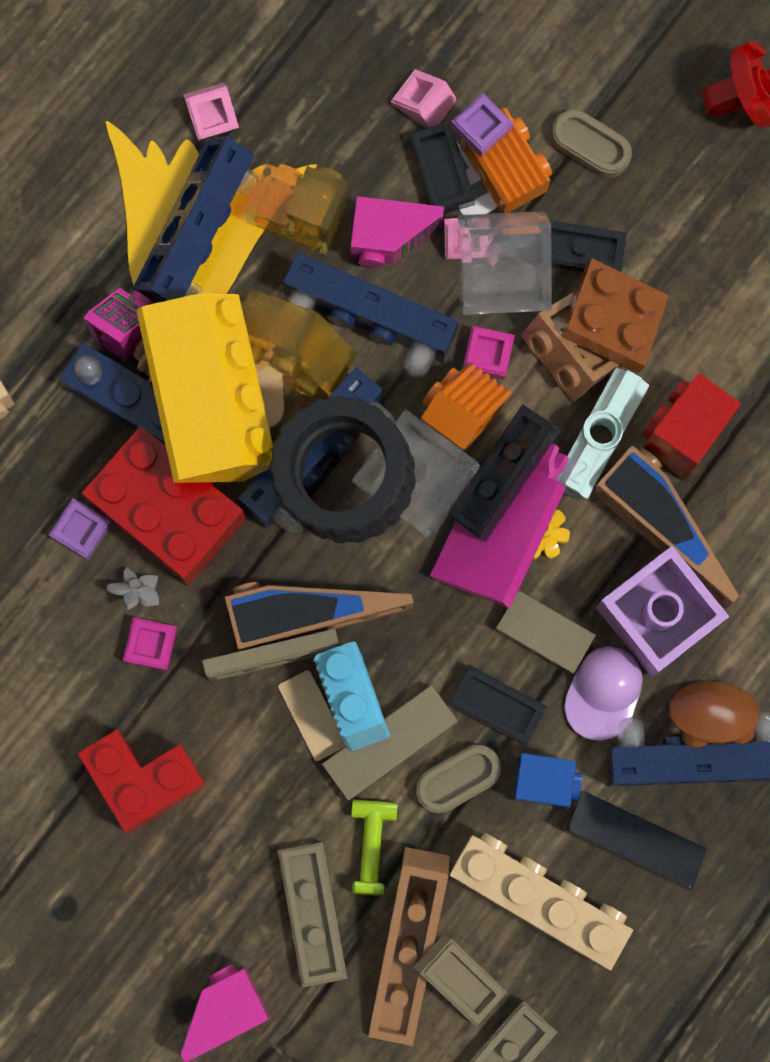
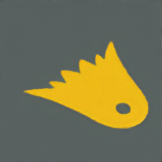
M106 121L122 183L127 221L128 262L134 285L199 153L193 143L186 139L178 148L170 165H167L161 149L154 141H150L147 155L144 157L123 132ZM267 164L261 165L249 172L242 179L230 204V216L218 228L211 242L213 248L209 258L199 266L185 296L203 292L226 294L272 218L296 188L313 172L317 164L294 169L266 183L264 181L268 169Z

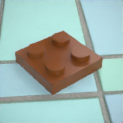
M591 258L585 265L561 337L639 373L647 364L669 295Z

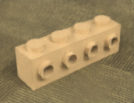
M483 833L480 839L474 835L469 837L448 874L449 878L601 968L609 971L612 970L633 932V929L624 925L627 919L626 915L605 903L602 904L600 909H597L585 902L584 898L587 892L564 879L560 886L544 877L547 872L545 867L523 856L520 863L507 856L504 852L508 846L487 833Z

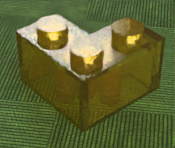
M266 163L246 208L247 223L327 255L346 211L348 182L343 181L342 175L326 167H319L317 170L307 166L302 177L298 170L290 166L279 164L278 167Z
M251 289L241 307L254 364L259 365L262 360L269 362V365L274 370L291 377L290 385L304 395L313 397L316 392L329 397L343 381L358 353L318 312Z

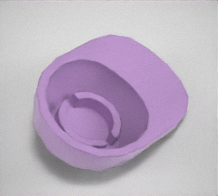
M611 646L597 648L583 658L577 667L567 692L564 706L567 721L575 732L586 739L602 741L612 739L624 730L631 719L643 683L641 667L635 658L625 650Z

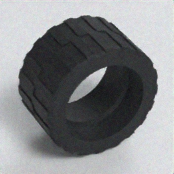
M331 396L329 399L315 400L307 407L297 410L293 414L294 416L287 423L285 422L279 430L280 434L277 440L274 441L271 450L270 473L273 479L272 486L275 494L281 500V505L306 530H310L315 536L324 540L325 538L330 539L334 543H360L385 533L386 529L392 525L394 526L401 519V514L408 508L416 483V478L414 477V469H416L414 458L409 451L408 443L396 424L374 404L370 405L365 403L363 399L355 397ZM344 431L362 432L375 440L384 454L386 471L379 489L367 502L348 511L333 512L318 506L308 496L303 484V471L308 456L317 444L333 434Z

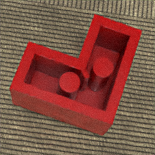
M699 372L690 384L684 379L679 383L668 399L673 406L670 408L663 404L642 434L649 439L643 449L651 452L664 468L682 481H685L742 404Z
M117 729L78 753L122 829L128 834H132L208 787L181 744L143 767L123 733Z

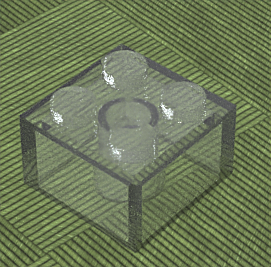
M545 211L457 215L459 302L463 315L552 311L551 223Z
M405 409L395 424L408 443L409 451L414 458L416 467L414 469V477L416 478L415 490L411 494V502L408 508L401 514L400 520L430 541L446 520L448 514L480 466L475 459ZM379 445L352 479V482L370 498L379 489L386 471L384 454Z

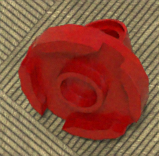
M748 41L734 47L731 52L730 61L732 77L712 84L702 91L701 94L707 115H726L744 108L751 121L759 128L770 127V69H765L760 57L767 55V53L756 41Z

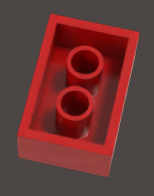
M142 426L134 432L82 492L92 507L110 520L188 587L246 520L244 511L210 482L174 483L166 446Z

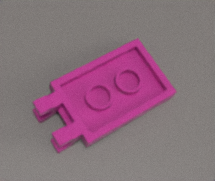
M550 445L486 542L455 521L430 577L441 584L507 608L511 607L566 489L557 479L566 467L569 458L564 454L558 453L559 447L557 445Z

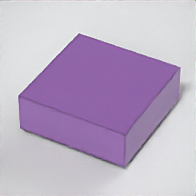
M483 93L452 121L451 127L482 157L513 129L514 123Z
M72 498L49 536L81 557L89 560L112 523L107 518Z

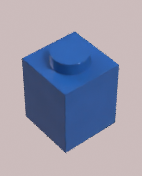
M526 753L520 754L512 801L563 809L569 808L571 799L579 800L581 792L582 773L575 772L576 761Z

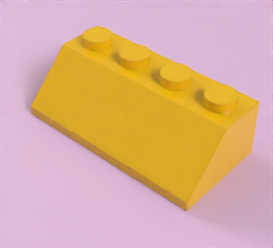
M203 292L138 308L136 312L173 482H244L270 469L273 443L239 294Z

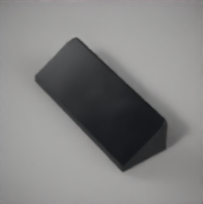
M585 791L581 792L564 830L567 834L686 890H692L707 849Z

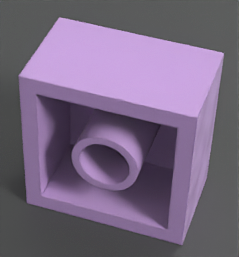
M673 546L606 596L596 607L651 678L729 617Z

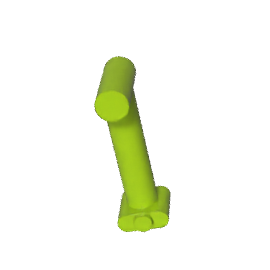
M353 799L351 817L365 819L360 881H355L352 884V893L384 896V884L378 883L383 820H397L398 803Z

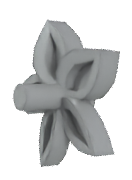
M126 567L123 573L124 583H111L107 585V591L124 596L123 606L126 610L135 607L138 602L144 606L159 605V596L155 591L158 582V576L148 574L138 579L137 575Z

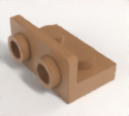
M571 293L540 312L523 331L521 337L528 345L530 351L538 357L555 378L559 387L573 401H576L591 386L613 373L616 367L620 368L622 365L561 337L575 296L574 293Z

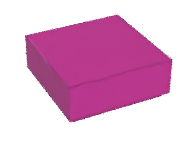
M472 326L463 368L469 363H475L476 368H482L483 374L489 373L490 377L505 380L515 335Z
M133 617L123 661L168 672L178 630L177 626Z

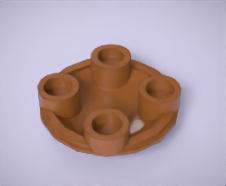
M701 681L689 684L675 693L670 701L669 716L675 727L682 732V740L688 746L702 747L707 743L723 744L727 742L744 744L750 742L754 737L755 727L759 722V706L753 696L739 686L723 681Z

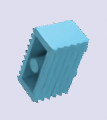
M349 642L316 654L314 658L317 666L316 669L320 674L322 686L325 689L328 703L331 706L330 710L334 715L336 727L346 748L355 751L389 738L390 734L356 642Z

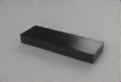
M499 212L491 257L583 272L585 265L593 258L621 272L627 233Z
M522 404L448 516L486 542L561 429Z

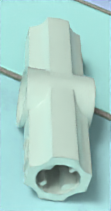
M617 367L613 371L567 455L569 460L566 467L558 476L557 481L566 488L564 493L585 502L589 498L649 388V384L642 380L640 376L629 370ZM595 425L607 427L612 434V441L605 444L597 443L590 435V428Z

